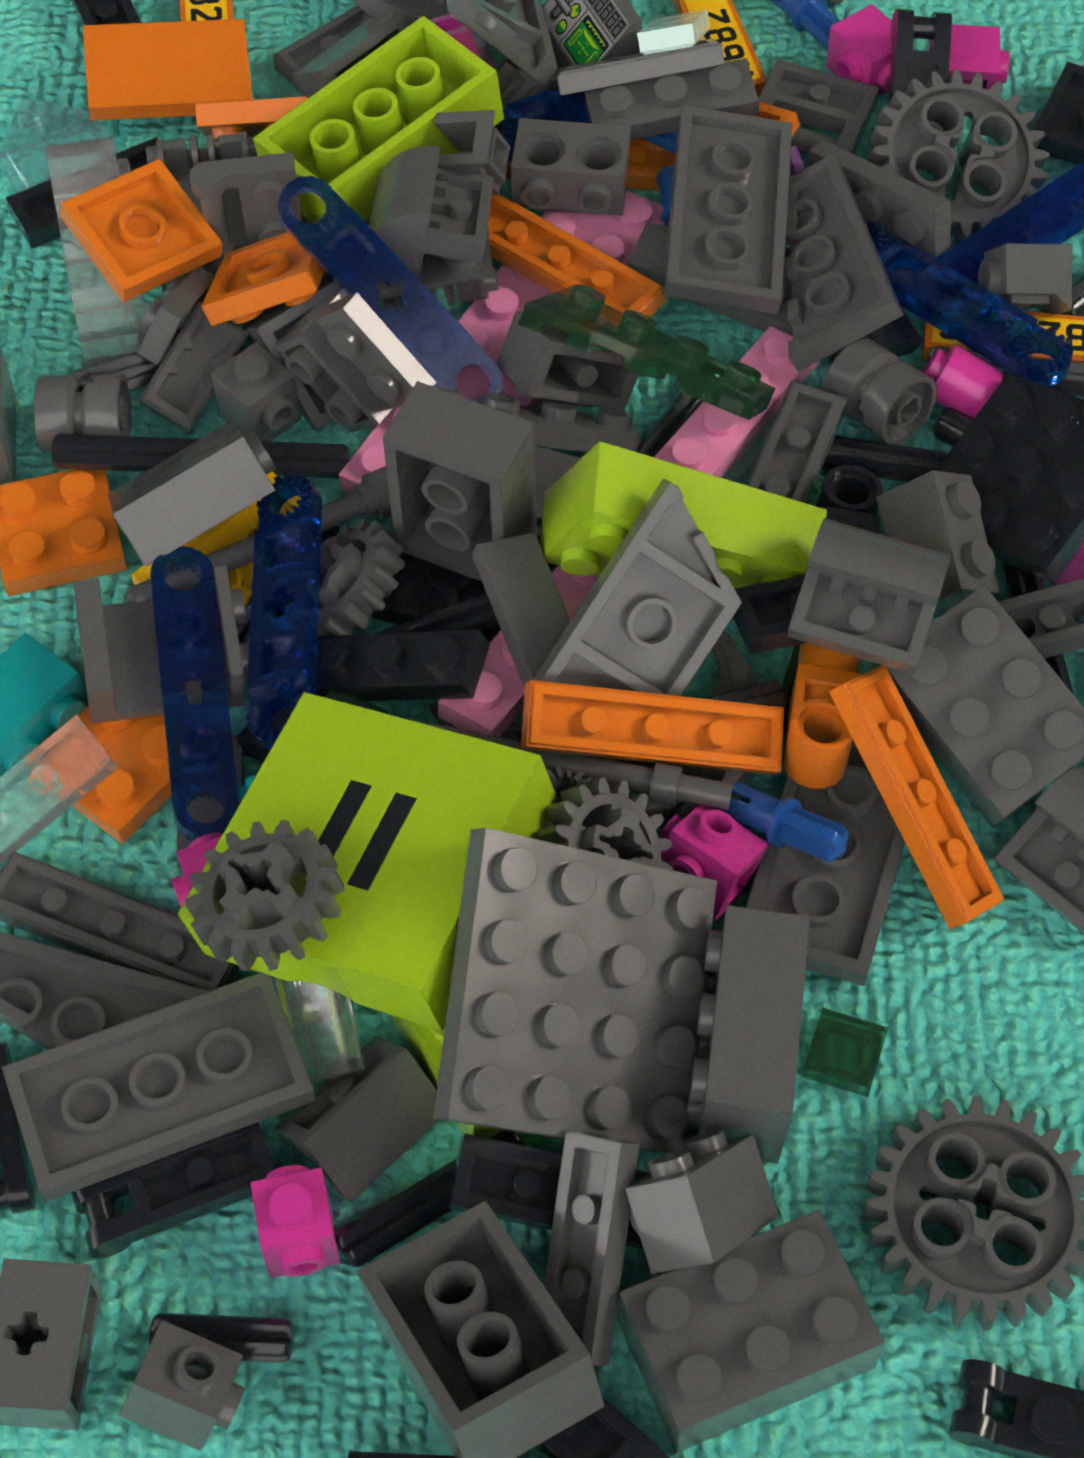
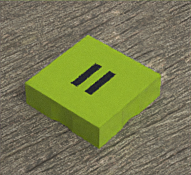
M303 692L214 851L222 854L229 849L226 834L231 831L237 834L241 841L250 838L252 825L258 821L261 822L267 834H273L281 820L290 823L296 836L304 829L309 828L313 831L320 845H327L338 865L336 871L344 883L345 891L334 895V898L342 911L340 917L322 918L320 923L328 935L324 942L314 940L311 937L302 942L305 950V957L303 959H296L288 950L280 954V962L276 970L270 971L262 957H257L250 969L285 981L309 982L325 986L350 998L356 1004L443 1031L446 1023L470 831L473 829L490 828L538 839L537 831L544 829L549 819L544 812L547 806L556 804L558 801L541 755ZM208 861L202 872H208L211 868ZM194 886L187 898L198 894ZM184 902L178 912V916L204 954L216 958L208 945L204 946L193 930L191 923L195 919ZM233 957L226 960L227 962L238 965Z

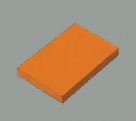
M244 19L83 25L90 121L196 116L195 104L253 100Z

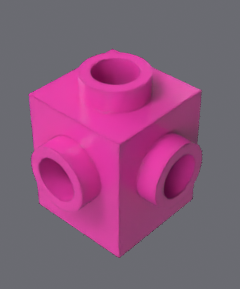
M700 804L685 818L678 814L674 815L658 836V838H666L672 841L673 847L661 852V860L668 863L673 868V871L717 880L713 912L714 921L726 911L727 905L731 906L748 889L769 846L767 842L740 825L729 814L715 807Z

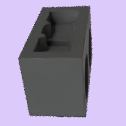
M519 118L511 163L512 201L524 208L623 216L630 170L631 126Z

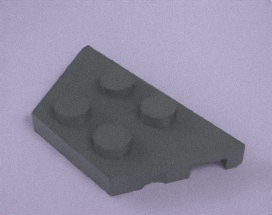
M446 0L447 10L458 22L471 28L538 82L546 85L558 69L541 0Z
M663 478L533 680L674 696L682 695L742 602L728 576L722 573L717 564L715 553L706 536L696 526L682 500L684 496L678 486Z

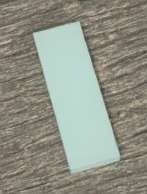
M704 9L655 18L637 33L640 53L647 55L693 47L710 29L708 10Z

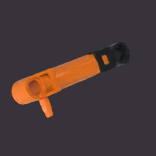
M857 465L835 467L826 473L817 507L827 510V519L878 533L880 517L877 515L879 507L876 497L883 494L882 483L874 473L866 468ZM810 643L800 644L797 672L789 703L782 762L787 775L799 785L811 789H824L835 785L843 778L854 742L828 691L862 674L859 673L860 658Z

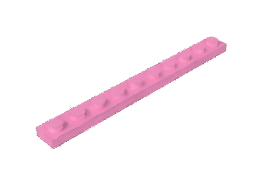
M770 326L654 458L722 478L777 414L790 382L795 381L802 384L817 367L818 362L798 372L790 361L788 342L793 340V336ZM558 565L551 574L569 618L572 620L599 576L571 575L564 572L560 565ZM502 631L490 642L474 698L440 699L438 701L439 718L461 730L500 737L522 712L525 688Z

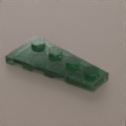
M575 284L573 287H568L525 303L518 325L537 333L544 323L569 333L566 345L588 354L591 349L607 353L614 351L622 355L621 361L624 363V369L643 377L648 376L662 379L667 374L676 377L673 386L677 391L747 420L767 410L776 389L760 381L762 374L753 367L736 361H730L726 364L708 355L709 348L704 343L688 336L678 335L674 338L656 329L657 322L650 316L634 310H625L623 313L605 304L606 297L601 292L588 286Z

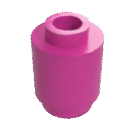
M956 344L952 345L947 353L938 348L923 370V373L932 378L937 386L935 402L945 408L952 407L973 418L976 417L1003 380V372Z

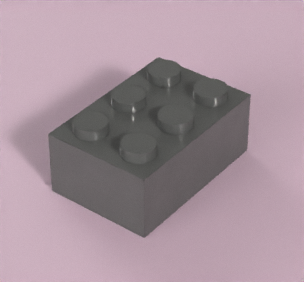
M417 381L383 436L393 533L397 541L404 546V553L482 582L471 555L477 544L535 532L537 536L534 422L525 420L510 410H497L464 398L454 390L439 389Z
M982 585L930 624L915 675L885 666L925 744L992 828H995L1052 785L1063 774L1084 760V707L985 585Z
M727 905L722 931L709 929L704 964V971H707L705 993L702 992L697 1035H700L698 1058L695 1057L692 1081L689 1088L687 1127L698 1128L697 1134L722 1129L726 1139L753 1134L762 1162L778 1164L794 1107L810 916Z
M486 1201L357 1270L376 1324L456 1458H516L605 1407L590 1353Z
M820 1209L745 1240L715 1263L671 1270L618 1292L617 1320L676 1453L875 1369L885 1345V1341Z

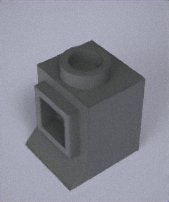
M495 110L437 113L435 124L459 151L458 154H441L438 167L494 177L492 195H499L501 183H505L510 145L493 126Z
M1006 243L984 252V260L981 262L978 271V286L980 292L984 294V301H996V308L998 309L1039 308L1044 313L1051 314L1071 311L1072 245Z

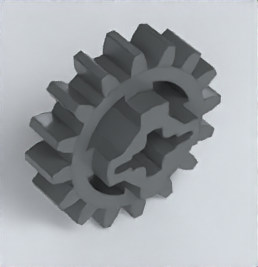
M361 519L354 530L345 525L342 527L339 537L336 535L327 538L321 544L318 555L310 557L308 561L309 567L301 570L295 583L300 589L288 598L287 603L294 608L287 617L295 624L294 628L305 637L351 635L353 629H365L370 622L372 612L374 610H383L386 604L382 599L391 595L392 590L396 589L399 584L392 577L404 568L405 562L399 558L400 554L405 550L404 546L379 522L374 521L370 524L365 519Z
M602 777L581 783L561 791L562 802L549 805L544 811L554 825L537 831V838L542 841L673 870L668 863L661 860V852L673 847L670 839L658 838L656 829L664 821L662 814L648 816L644 810L649 797L645 793L629 797L627 781L620 780L608 784L606 778ZM592 811V816L586 817Z
M281 820L273 834H267L260 821L254 822L250 838L242 841L233 831L226 834L229 849L222 854L208 849L203 855L211 868L208 872L191 873L189 878L198 894L185 899V906L195 919L191 923L193 930L204 946L208 945L218 961L223 963L233 957L242 971H249L257 957H262L270 971L276 970L280 962V954L288 950L296 959H303L305 957V950L302 942L308 937L324 942L328 935L320 923L322 918L340 917L342 911L334 895L345 891L344 883L336 871L338 865L326 844L320 845L313 831L309 828L304 829L296 836L290 823L285 820Z

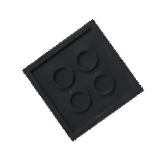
M1008 373L936 471L971 475L973 485L981 499L980 513L987 542L996 560L1055 583L1084 543V399Z

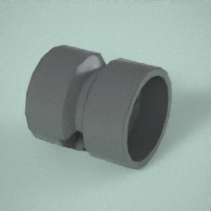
M868 338L859 339L846 346L835 358L824 382V391L847 398L846 416L856 421L863 420V427L889 444H901L913 437L927 421L937 397V386L932 378L912 365L899 361L895 354Z
M124 374L91 375L86 384H80L75 375H41L38 377L34 394V422L37 441L43 452H51L52 441L57 434L131 436V399L127 378Z

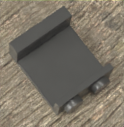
M227 565L214 567V594L102 605L99 579L73 581L90 723L244 706V681L255 680L251 643H239L236 627L246 626L242 589L230 590Z

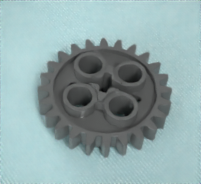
M954 69L947 83L943 82L937 71H933L925 86L914 78L911 80L905 93L898 90L894 93L888 104L889 107H883L876 121L879 126L875 127L869 138V143L875 147L872 149L867 161L945 197L947 184L953 173L958 152L954 148L963 134L964 116L969 117L971 120L969 133L963 143L958 161L962 169L955 178L952 188L950 226L957 247L964 245L971 232L979 245H984L992 231L1002 238L1011 228L1012 223L1019 226L1029 213L1027 208L1032 209L1041 196L1038 189L1041 188L1048 178V174L1040 168L1043 167L1049 158V152L1035 149L1045 137V132L1028 130V126L1036 114L1034 111L1018 114L1015 108L1021 99L1019 94L1005 101L1000 97L1003 82L998 81L990 90L982 88L983 79L981 73L977 72L970 84H965L959 69ZM928 121L940 123L946 132L934 129ZM981 135L993 138L998 146L986 143ZM917 169L929 172L935 181L923 179L918 174ZM970 184L981 186L988 196L977 194Z
M973 1096L967 1114L960 1115L950 1099H945L940 1110L938 1122L930 1113L921 1108L915 1116V1132L898 1124L891 1139L896 1149L886 1146L880 1147L875 1163L883 1171H871L865 1188L879 1197L866 1201L863 1216L882 1223L871 1229L868 1243L869 1246L874 1247L890 1246L891 1249L883 1258L880 1267L881 1271L888 1273L903 1268L907 1274L899 1293L904 1297L920 1287L927 1291L928 1295L925 1301L924 1312L928 1315L935 1311L944 1301L952 1304L951 1316L955 1326L961 1324L968 1309L977 1310L983 1330H990L995 1321L997 1311L1003 1310L1007 1319L1015 1328L1021 1325L1025 1317V1303L1038 1315L1044 1317L1053 1305L1050 1292L1066 1300L1075 1287L1070 1275L1084 1276V1253L1081 1252L1084 1251V1200H1080L1084 1197V1175L1072 1176L1071 1173L1081 1153L1079 1150H1072L1058 1154L1054 1148L1062 1131L1057 1127L1039 1136L1033 1131L1036 1123V1112L1031 1110L1017 1123L1010 1120L1009 1101L1002 1100L993 1116L986 1115L979 1096ZM943 1159H954L967 1168L970 1176L964 1179H952L943 1174L936 1162ZM1018 1177L1030 1181L1037 1188L1040 1196L1031 1199L1015 1194L1010 1189L1007 1179ZM926 1191L933 1199L923 1200L920 1198L919 1193ZM974 1203H981L987 1206L986 1215L989 1218L988 1220L975 1216L976 1205ZM1037 1221L1041 1223L1044 1230L1038 1231L1030 1222ZM930 1223L941 1224L953 1233L956 1243L949 1246L936 1245L924 1236L921 1227ZM1002 1242L1017 1246L1023 1252L1027 1264L1012 1266L1002 1262L996 1256L993 1245Z

